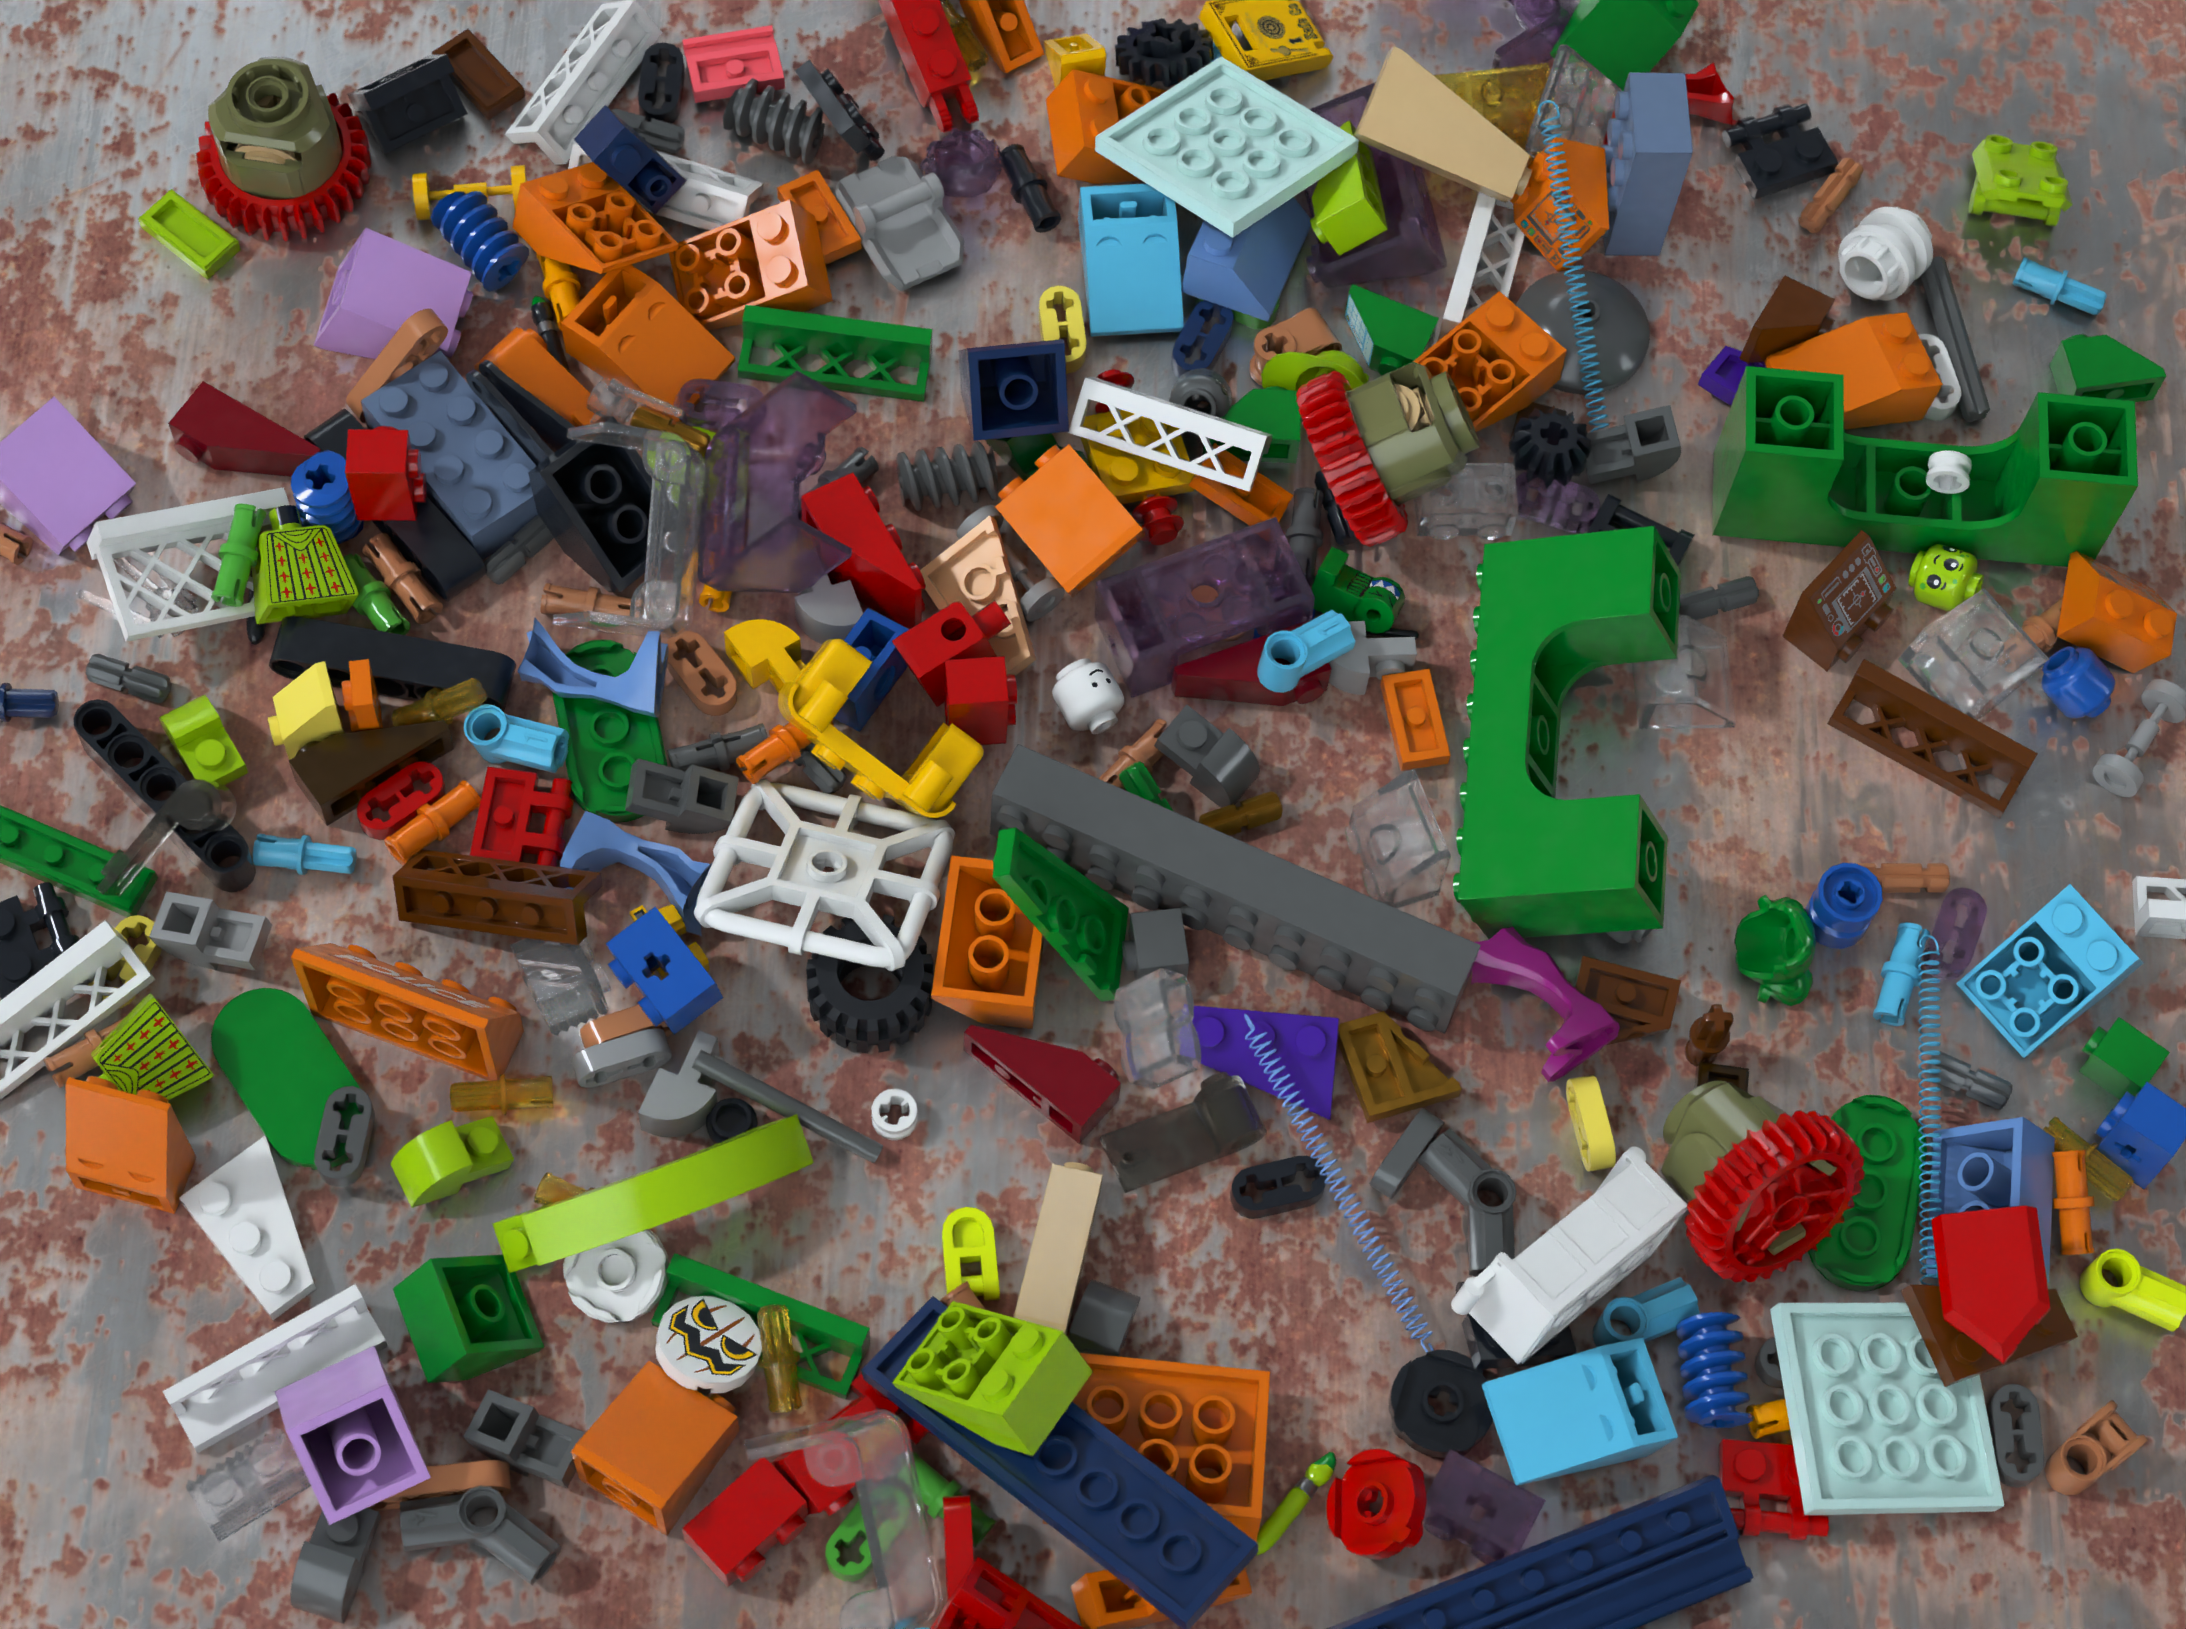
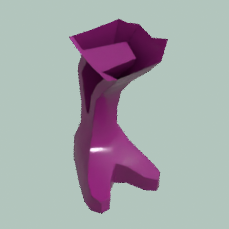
M1513 926L1502 928L1489 940L1475 942L1481 945L1472 970L1471 985L1476 982L1512 986L1529 991L1546 1001L1564 1019L1563 1025L1545 1045L1551 1052V1055L1544 1064L1541 1073L1548 1082H1554L1565 1076L1618 1036L1619 1023L1600 1004L1589 999L1571 985L1549 953L1529 945Z

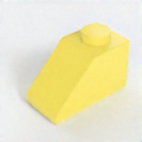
M325 661L312 665L273 696L277 715L268 717V723L274 745L284 744L289 760L294 758L297 752L310 742H321L331 735L345 733Z

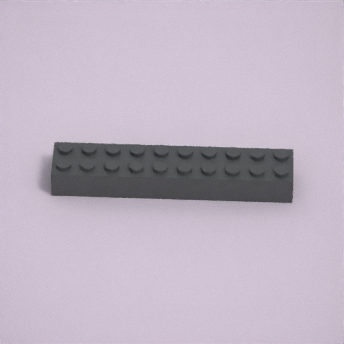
M1017 744L992 792L990 834L995 836L997 841L999 830L1016 827L1103 890H1112L1114 888L1130 895L1135 903L1149 910L1181 908L1183 924L1195 930H1203L1205 928L1221 935L1226 943L1237 949H1253L1268 956L1269 960L1280 968L1301 970L1314 976L1320 985L1336 991L1344 989L1360 996L1361 1000L1371 1008L1380 1011L1392 1010L1407 1017V1020L1419 1029L1425 1031L1437 1030L1445 1034L1468 984L1481 945L1020 744Z

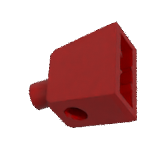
M995 600L972 616H970L962 603L957 601L892 640V643L936 707L944 703L945 660L997 657L988 640L1011 625V623Z

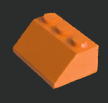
M951 855L931 999L982 1024L1033 1029L1045 937L993 879V860Z

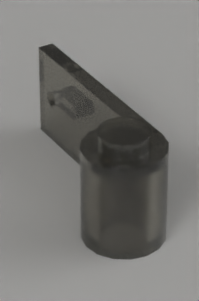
M196 779L184 782L173 792L124 853L119 849L102 869L101 874L105 878L96 889L103 895L121 896L178 824L189 830L216 832L226 828L236 815L237 804L234 794L228 787L218 782Z
M1227 1072L1216 1073L1201 1082L1200 1087L1202 1090L1195 1096L1192 1103L1101 1135L1099 1140L1124 1192H1130L1241 1151L1262 1139L1267 1133V1129L1242 1078L1238 1075L1229 1076Z

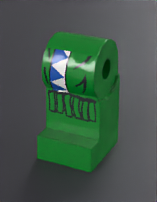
M1331 547L1318 569L1306 606L1322 613L1330 610L1338 614L1342 613L1348 622L1365 621L1366 631L1384 633L1389 630L1405 603L1403 589L1392 579L1386 577L1374 578L1346 565L1349 554Z

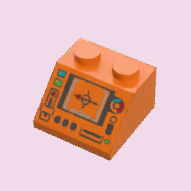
M1556 137L1550 143L1563 142L1564 144L1547 151H1565V153L1548 160H1566V162L1549 169H1568V171L1556 174L1551 178L1568 177L1570 179L1557 183L1553 187L1570 186L1571 188L1554 195H1572V197L1555 204H1574V206L1556 213H1575V215L1561 219L1559 222L1576 221L1577 223L1560 230L1578 231L1561 239H1579L1578 242L1562 248H1581L1579 251L1564 256L1579 257L1609 229L1605 148ZM1543 150L1535 156L1534 160L1527 167L1532 170L1523 194L1520 196L1514 193L1510 201L1513 203L1514 223L1554 269L1560 272L1568 270L1569 268L1563 267V264L1572 260L1563 259L1561 256L1572 250L1560 249L1561 245L1568 242L1559 241L1558 238L1567 233H1560L1557 229L1566 224H1558L1555 221L1565 215L1554 214L1561 207L1554 206L1553 202L1561 198L1552 197L1551 194L1560 189L1550 188L1552 183L1559 180H1550L1548 178L1555 172L1547 170V167L1554 163L1547 162L1545 159L1553 154H1547ZM1576 261L1568 263L1566 265L1572 266Z
M2078 551L2071 553L2057 637L2078 647L2089 648L2098 657L2133 674L2170 656L2177 613L2152 588Z

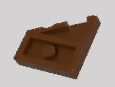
M1583 956L1574 987L1589 999L1600 1004L1619 1023L1618 1036L1607 1044L1610 1045L1667 1033L1671 1028L1681 980Z

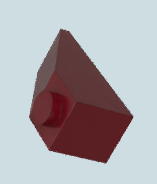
M204 381L168 423L175 442L174 448L192 463L201 461L215 470L291 477L300 464L316 453L322 452L317 446Z
M1309 620L1282 630L1293 631L1296 628L1308 623ZM1270 633L1174 666L1171 690L1175 697L1285 706L1296 701L1299 704H1306L1318 699L1327 691L1332 669L1329 663H1326L1302 676L1296 687L1284 693L1273 692L1261 684L1257 676V668L1265 642L1273 634ZM1274 659L1277 663H1280L1282 665H1290V663L1285 659Z
M970 1025L964 1031L963 1050L1078 1144L1085 1139L1119 1101L1121 1082L1118 1081V1074L1102 1059L1096 1058L1093 1061L1082 1051L975 1025Z

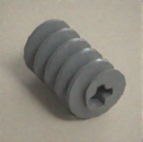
M751 78L744 88L740 87L737 89L726 106L722 121L723 129L731 130L736 127V132L739 136L746 138L752 134L754 142L761 145L769 141L771 150L779 152L785 148L786 155L793 159L802 155V161L806 165H809L814 160L821 146L825 123H823L824 112L821 107H817L810 117L806 115L807 101L800 100L794 109H790L791 94L785 92L777 102H774V87L768 85L762 94L758 95V80Z
M980 441L974 442L970 456H968L964 447L961 444H956L953 447L951 459H949L943 447L935 448L932 462H930L926 452L920 449L916 451L913 464L910 463L904 452L897 454V476L903 507L905 500L910 499L916 511H922L924 497L929 496L935 508L938 509L941 508L943 494L948 493L954 506H958L962 491H967L972 502L978 503L981 488H986L992 501L997 500L999 491L998 474L992 445H990L989 454H987Z

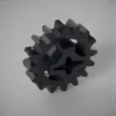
M1164 18L1141 22V29L1127 28V35H1119L1117 37V45H1115L1116 66L1119 67V73L1121 75L1130 74L1131 82L1143 80L1146 82V86H1151L1156 81L1162 82L1164 87L1176 85L1214 60L1213 38L1209 37V31L1199 30L1198 23L1187 25L1183 22V19H1177L1173 24L1167 23Z

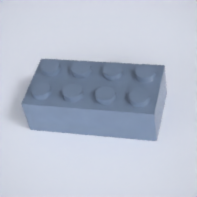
M1629 72L1624 91H1617L1615 118L1609 119L1607 127L1608 145L1601 146L1605 148L1609 213V229L1601 237L1604 239L1605 255L1660 256L1693 154L1685 73Z
M441 351L361 400L367 429L391 426L398 430H408L412 449H420L421 473L426 475V496L473 546L482 560L493 554L505 542L515 540L512 536L533 517L538 515L528 474L536 465L485 403L474 393L469 384Z

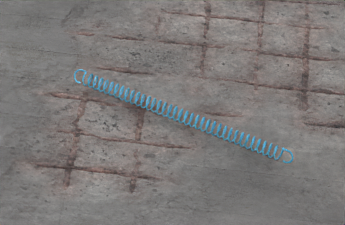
M1546 100L1539 105L1538 115L1541 116L1540 108L1545 103H1552L1557 109L1556 117L1540 123L1541 127L1548 128L1542 131L1541 135L1551 136L1543 141L1545 145H1552L1544 150L1547 154H1553L1545 159L1547 162L1554 163L1547 167V170L1555 172L1548 178L1550 180H1559L1550 185L1552 189H1560L1551 194L1552 197L1561 198L1553 202L1554 206L1561 207L1554 214L1565 215L1555 221L1558 224H1566L1557 229L1560 233H1567L1558 238L1559 241L1568 242L1561 245L1560 249L1572 250L1564 253L1561 257L1563 259H1572L1563 264L1565 268H1573L1564 273L1565 276L1574 277L1565 283L1575 286L1570 288L1567 293L1579 294L1571 297L1568 301L1580 303L1570 308L1573 312H1580L1571 317L1572 320L1581 321L1574 324L1573 328L1585 329L1577 332L1574 337L1586 338L1578 341L1575 345L1587 347L1577 352L1578 355L1587 356L1580 359L1578 363L1591 364L1581 368L1580 372L1592 373L1584 376L1581 380L1593 382L1583 387L1584 390L1594 391L1586 394L1584 398L1597 399L1585 405L1587 408H1598L1587 413V416L1599 417L1588 423L1589 425L1600 426L1590 431L1593 432L1610 424L1592 423L1608 417L1607 414H1591L1603 410L1607 406H1588L1605 399V397H1587L1603 391V388H1586L1603 380L1585 379L1601 373L1599 370L1583 371L1598 365L1599 362H1581L1598 355L1597 353H1580L1597 345L1579 344L1595 338L1594 335L1577 336L1594 329V327H1575L1592 321V318H1574L1590 312V309H1573L1590 301H1572V299L1586 295L1588 292H1569L1586 285V283H1568L1585 277V274H1567L1584 266L1566 265L1582 259L1581 256L1564 257L1567 254L1581 250V248H1562L1578 242L1579 239H1561L1578 231L1560 230L1577 222H1559V220L1573 216L1575 213H1556L1572 207L1574 204H1555L1571 198L1572 195H1554L1571 187H1553V185L1567 181L1570 178H1551L1556 174L1568 171V169H1549L1555 165L1565 163L1566 160H1548L1557 155L1564 154L1565 151H1547L1564 143H1546L1550 139L1563 135L1561 133L1543 134L1549 130L1561 127V125H1542L1560 117L1558 105L1551 100Z
M1924 935L1920 938V947H1922L1923 938L1930 937L1936 942L1937 951L1925 952L1918 956V960L1921 962L1918 965V969L1922 971L1918 974V978L1922 980L1918 983V987L1922 989L1918 992L1919 997L1922 998L1918 1002L1919 1006L1922 1007L1918 1011L1919 1015L1922 1016L1918 1020L1919 1024L1922 1025L1918 1029L1919 1033L1922 1034L1918 1038L1919 1042L1922 1043L1918 1047L1919 1051L1922 1052L1918 1056L1919 1060L1922 1061L1918 1066L1922 1070L1918 1075L1922 1079L1918 1084L1922 1090L1918 1094L1922 1098L1919 1101V1105L1923 1107L1919 1110V1114L1923 1117L1918 1121L1922 1125L1919 1129V1132L1922 1134L1919 1142L1923 1144L1919 1147V1151L1923 1153L1919 1156V1160L1923 1162L1919 1166V1169L1923 1172L1919 1175V1178L1924 1181L1919 1184V1188L1923 1190L1919 1194V1197L1923 1199L1919 1206L1924 1209L1919 1213L1920 1217L1923 1218L1919 1225L1924 1228L1919 1232L1924 1237L1919 1241L1920 1245L1923 1246L1919 1253L1924 1256L1919 1260L1923 1265L1919 1271L1925 1275L1919 1281L1924 1285H1934L1922 1281L1926 1277L1938 1278V1274L1922 1272L1923 1269L1928 1267L1937 1268V1264L1927 1265L1922 1262L1926 1258L1936 1259V1255L1922 1253L1925 1249H1935L1934 1245L1927 1246L1922 1244L1923 1240H1934L1933 1236L1928 1237L1922 1234L1925 1230H1932V1227L1923 1226L1922 1222L1931 1221L1934 1217L1927 1218L1922 1216V1213L1925 1211L1940 1212L1942 1209L1925 1208L1922 1206V1203L1941 1202L1942 1200L1939 1198L1926 1199L1921 1195L1926 1192L1941 1193L1942 1190H1927L1921 1186L1925 1183L1940 1184L1942 1181L1935 1179L1925 1180L1921 1176L1924 1174L1938 1175L1942 1172L1939 1170L1926 1171L1921 1167L1926 1164L1941 1165L1942 1163L1940 1161L1926 1162L1921 1158L1925 1155L1940 1156L1942 1153L1924 1152L1921 1148L1924 1146L1939 1147L1942 1144L1938 1142L1925 1143L1921 1139L1926 1136L1938 1138L1942 1135L1940 1133H1923L1921 1131L1923 1128H1940L1941 1125H1926L1921 1120L1925 1118L1940 1119L1941 1116H1926L1921 1111L1924 1109L1940 1110L1942 1107L1938 1105L1924 1106L1921 1102L1924 1100L1939 1101L1942 1098L1939 1096H1922L1921 1092L1923 1091L1938 1092L1941 1088H1925L1921 1086V1083L1925 1081L1936 1083L1940 1082L1941 1079H1925L1921 1077V1074L1925 1072L1940 1073L1941 1070H1925L1921 1068V1065L1924 1063L1940 1064L1941 1061H1925L1921 1059V1056L1924 1054L1940 1055L1941 1052L1937 1050L1925 1052L1921 1050V1047L1924 1045L1939 1046L1941 1043L1937 1041L1923 1042L1921 1038L1924 1036L1939 1037L1941 1034L1938 1032L1923 1033L1921 1028H1939L1941 1025L1938 1023L1923 1024L1921 1019H1939L1941 1016L1938 1014L1923 1015L1921 1010H1939L1941 1007L1938 1005L1923 1006L1921 1001H1939L1941 998L1938 996L1923 997L1921 992H1939L1941 989L1938 987L1922 988L1921 983H1939L1941 980L1938 978L1922 979L1920 976L1923 973L1939 974L1941 971L1938 969L1922 970L1920 967L1923 964L1939 965L1941 962L1937 960L1922 961L1920 959L1921 956L1926 954L1940 955L1937 940L1931 935Z

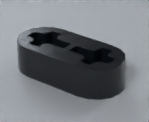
M656 43L650 46L645 51L642 59L638 103L639 113L641 116L646 117V122H651V119L673 124L680 114L685 77L684 59L681 50L670 43ZM661 62H670L667 66L666 77L659 76L658 68ZM657 93H663L665 97L662 109L653 108L656 104Z
M1295 1156L1248 1167L1241 1170L1234 1177L1230 1190V1202L1237 1213L1249 1219L1262 1218L1309 1207L1316 1204L1324 1193L1326 1186L1324 1182L1327 1175H1320L1324 1166L1316 1167L1315 1163L1318 1161L1316 1158ZM1298 1171H1303L1306 1178H1315L1308 1192H1303L1299 1184L1283 1187V1185L1292 1183ZM1247 1183H1254L1257 1190L1274 1187L1273 1190L1265 1191L1262 1194L1260 1203H1253L1251 1196L1242 1197L1241 1195L1245 1193Z

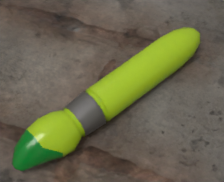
M1328 1452L1306 1469L1305 1477H1302L1294 1488L1291 1489L1261 1526L1256 1540L1258 1544V1553L1256 1555L1263 1554L1271 1549L1309 1503L1318 1487L1325 1485L1330 1480L1337 1463L1333 1452Z

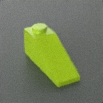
M1350 120L1341 125L1342 130L1354 136L1356 128ZM1358 141L1357 153L1351 159L1319 179L1311 197L1315 216L1310 219L1313 231L1321 243L1324 244L1329 241L1339 256L1388 230L1373 153L1367 144Z

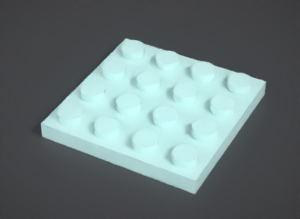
M1221 56L1098 134L1095 139V151L1233 238L1351 159L1357 153L1359 139Z
M1778 1303L1770 1309L1805 1515L1994 1512L2004 1507L1980 1375L1945 1387L1906 1303Z

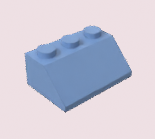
M1293 197L1233 238L1204 220L1188 253L1182 293L1269 322L1309 233L1311 218Z
M2024 1117L1933 1131V1133H1940L1942 1135L1938 1138L1933 1137V1142H1938L1942 1145L1932 1147V1152H1941L1942 1154L1940 1156H1932V1161H1940L1942 1164L1932 1165L1931 1170H1939L1942 1173L1938 1175L1931 1174V1180H1941L1942 1182L1940 1184H1931L1930 1189H1941L1942 1192L1930 1193V1199L1939 1198L1942 1201L1930 1202L1929 1208H1941L1942 1211H1929V1217L2024 1205L2037 1208L2047 1283H2049L2054 1171L2052 1152H2054L2055 1137ZM1930 1220L1928 1223V1227H1932V1222ZM1928 1230V1237L1933 1236V1230ZM1928 1239L1927 1246L1934 1245V1240ZM1927 1249V1255H1935V1249ZM1927 1258L1926 1264H1937L1936 1259ZM1926 1268V1274H1938L1937 1268Z

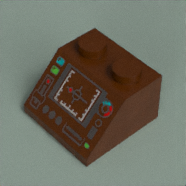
M1863 530L1802 592L1782 636L1827 672L1839 659L1847 663L1862 646L1864 640L1860 637L1868 628L1876 632L1893 612V609L1888 604L1896 590V586L1870 536Z

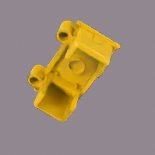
M842 639L826 640L793 682H786L782 686L778 695V707L782 716L806 734V738L815 744L811 751L815 757L833 770L841 771L843 767L847 768L855 774L850 783L874 800L876 798L881 801L883 797L890 798L906 811L929 818H939L950 813L956 806V803L951 799L984 755L982 745L953 723L948 726L943 722L902 777H900L830 724L848 700L847 696L868 670L872 661Z

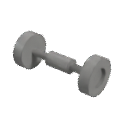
M993 505L983 506L963 521L958 528L957 537L959 539L990 515L996 519L1000 529L1004 518ZM1004 544L1014 582L1020 581L1027 589V592L1020 599L1023 615L1027 621L1038 620L1058 605L1064 596L1065 590L1054 577L1046 578L1034 584L1027 576L1028 568L1007 544Z
M2162 679L2152 680L2143 691L2141 701L2152 715L2149 719L2141 721L2126 745L2128 752L2125 757L2116 754H2104L2094 766L2093 776L2095 780L2109 792L2121 797L2134 796L2143 784L2144 776L2133 761L2136 757H2142L2159 732L2157 724L2160 719L2171 723H2178L2185 719L2186 692L2170 681Z

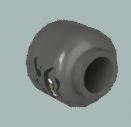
M1205 368L1193 369L1180 376L1173 386L1169 401L1220 418L1226 415L1231 407V388L1225 378L1217 372Z

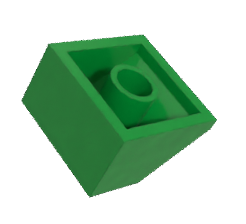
M503 1254L430 1258L393 1288L428 1383L469 1380L535 1354L544 1348L516 1272L509 1273Z

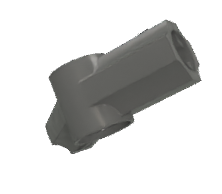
M1449 1128L1430 1144L1420 1156L1418 1163L1463 1205L1465 1215L1467 1216L1469 1275L1478 1276L1492 1263L1500 1252H1505L1511 1260L1515 1258L1513 1203L1515 1201L1516 1188L1515 1183L1508 1174L1502 1170L1491 1168ZM1482 1190L1493 1191L1500 1197L1502 1205L1497 1207L1486 1206L1480 1201L1477 1193Z
M488 1486L472 1488L465 1494L400 1502V1529L405 1551L474 1543L485 1548L532 1586L547 1573L562 1550V1547L507 1504L497 1490ZM490 1506L498 1510L495 1521L488 1526L477 1527L470 1523L472 1514L478 1508Z

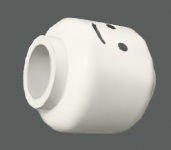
M1084 658L1069 664L1057 674L1056 679L1058 682L1052 690V695L1071 729L1076 731L1090 729L1092 734H1099L1117 723L1116 714L1123 707L1125 699L1106 664L1091 662L1090 659Z

